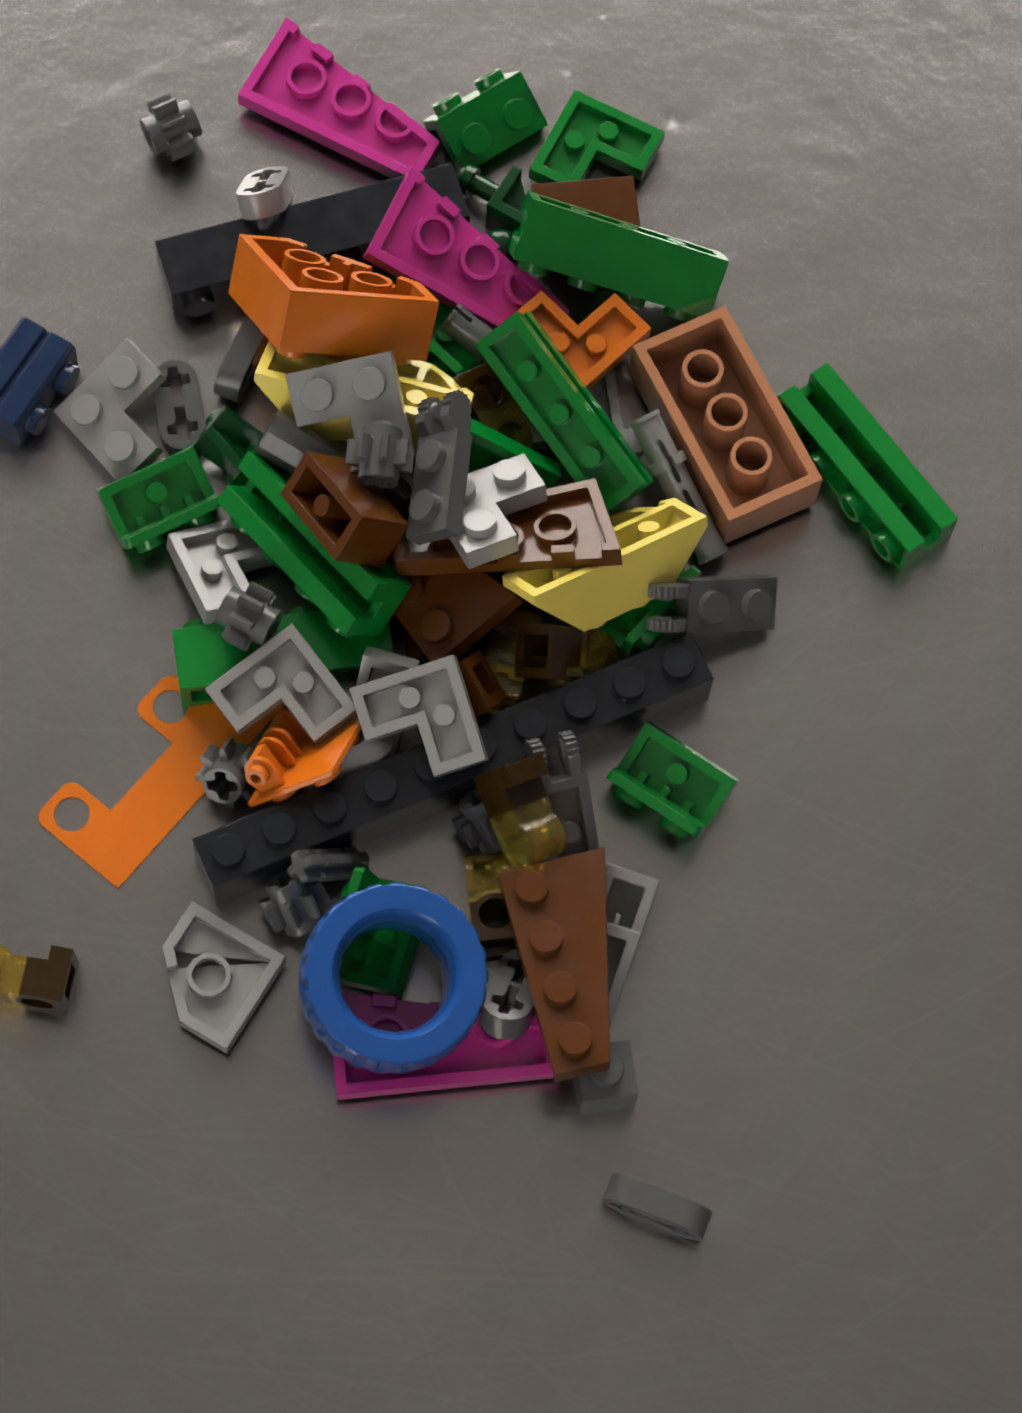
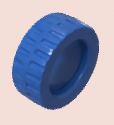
M392 882L389 885L383 886L375 884L359 892L355 891L347 895L318 921L309 935L300 960L298 972L299 998L302 1000V1011L305 1019L313 1027V1034L320 1042L325 1043L328 1051L334 1056L343 1058L348 1062V1065L357 1069H368L371 1073L404 1074L420 1070L440 1061L454 1051L469 1035L485 1004L489 971L486 969L485 964L487 959L485 948L480 944L476 928L468 922L466 914L459 907L453 906L446 897L439 893H432L426 887L419 885L408 886L400 882ZM386 929L409 933L426 944L440 964L444 985L440 1005L432 1018L418 1028L395 1033L372 1028L354 1015L343 998L339 980L343 953L349 944L366 933Z

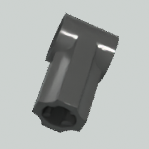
M279 410L264 433L255 453L293 474L307 451L346 458L347 442L343 440L331 441L306 425L297 427L294 418Z

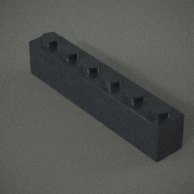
M452 163L420 171L426 177L424 181L442 198L447 196L461 209L459 214L470 223V214ZM405 175L290 205L285 211L272 217L258 220H245L241 218L155 241L157 262L174 318L183 315L191 317L202 316L211 312L217 306L236 302L229 295L228 291L239 234L290 238L307 244L306 250L322 255L327 262H330L332 255L337 254L370 266L374 265L365 260L363 256Z

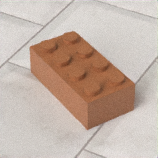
M726 305L632 346L628 373L649 411L652 412L659 409L660 416L677 450H684L688 459L683 462L701 498L705 502L724 544L816 503L823 479Z

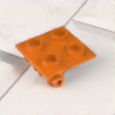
M287 708L279 710L268 727L269 729L265 731L251 757L245 763L246 781L256 789L247 804L251 808L269 800L278 803L289 798L300 788L313 783L316 787H320L335 779L342 771L341 763L349 749L361 737L359 733L361 725L357 714L315 745Z

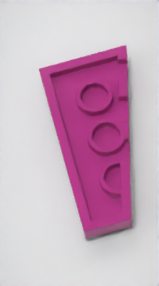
M287 16L238 93L239 105L391 179L406 175L412 165L418 171L430 169L440 152V141L393 102L386 103L371 90V85L357 73L352 75L334 60V54L319 42L314 44L300 33V27Z
M413 165L409 168L363 256L365 260L397 278L403 276L420 282L438 301L452 309H455L457 304L461 303L475 317L493 330L517 312L541 290L568 315L570 310L530 273L515 266L497 249L499 245L485 232L481 234L459 214L461 209L447 196L442 198L424 181L426 177Z
M341 989L343 998L355 1016L372 1028L394 1033L416 1029L432 1018L440 1005L439 1002L429 1001V1004L404 1001L397 1000L396 996L374 993L373 996L347 993L346 989ZM480 1012L473 1029L454 1051L430 1066L404 1074L371 1073L368 1069H357L348 1065L346 1060L333 1055L337 1100L550 1079L554 1077L536 1016L533 1017L529 1029L523 1036L517 1039L503 1040L488 1035L482 1029Z

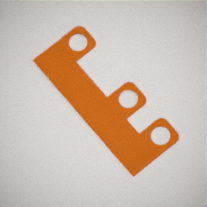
M165 676L140 701L138 714L145 722L172 743L112 810L107 808L81 785L71 782L64 784L42 807L38 814V820L47 831L115 887L119 888L205 794L203 782L195 780V775L203 766L200 757L208 746L212 744L221 749L228 737H233L235 742L249 745L276 713L282 709L284 703L280 704L240 735L215 703L188 706V711L183 719L175 723H166L156 717L153 710L154 701L158 695L165 691H177L180 693L177 677ZM67 798H78L85 802L89 808L88 822L76 831L62 829L57 825L54 818L57 805Z

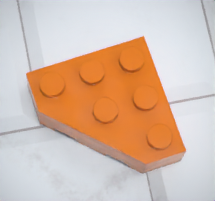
M239 234L228 293L280 354L294 359L308 358L309 353L327 354L329 357L343 362L357 359L358 357L393 351L396 365H405L407 360L427 361L439 301L420 282L400 276L396 279V283L393 284L392 280L386 276L373 273V266L337 254L332 255L330 262H327L322 255L306 250L307 244L290 238Z

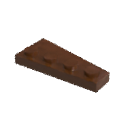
M605 847L499 872L498 883L555 1083L610 1069Z

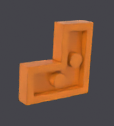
M542 290L517 311L522 314L525 312L533 314L588 390L632 352L633 345L646 340L651 332V327L616 293L579 325Z

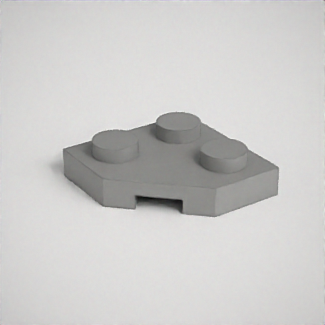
M193 901L162 946L180 1026L228 1054L285 965L286 956Z

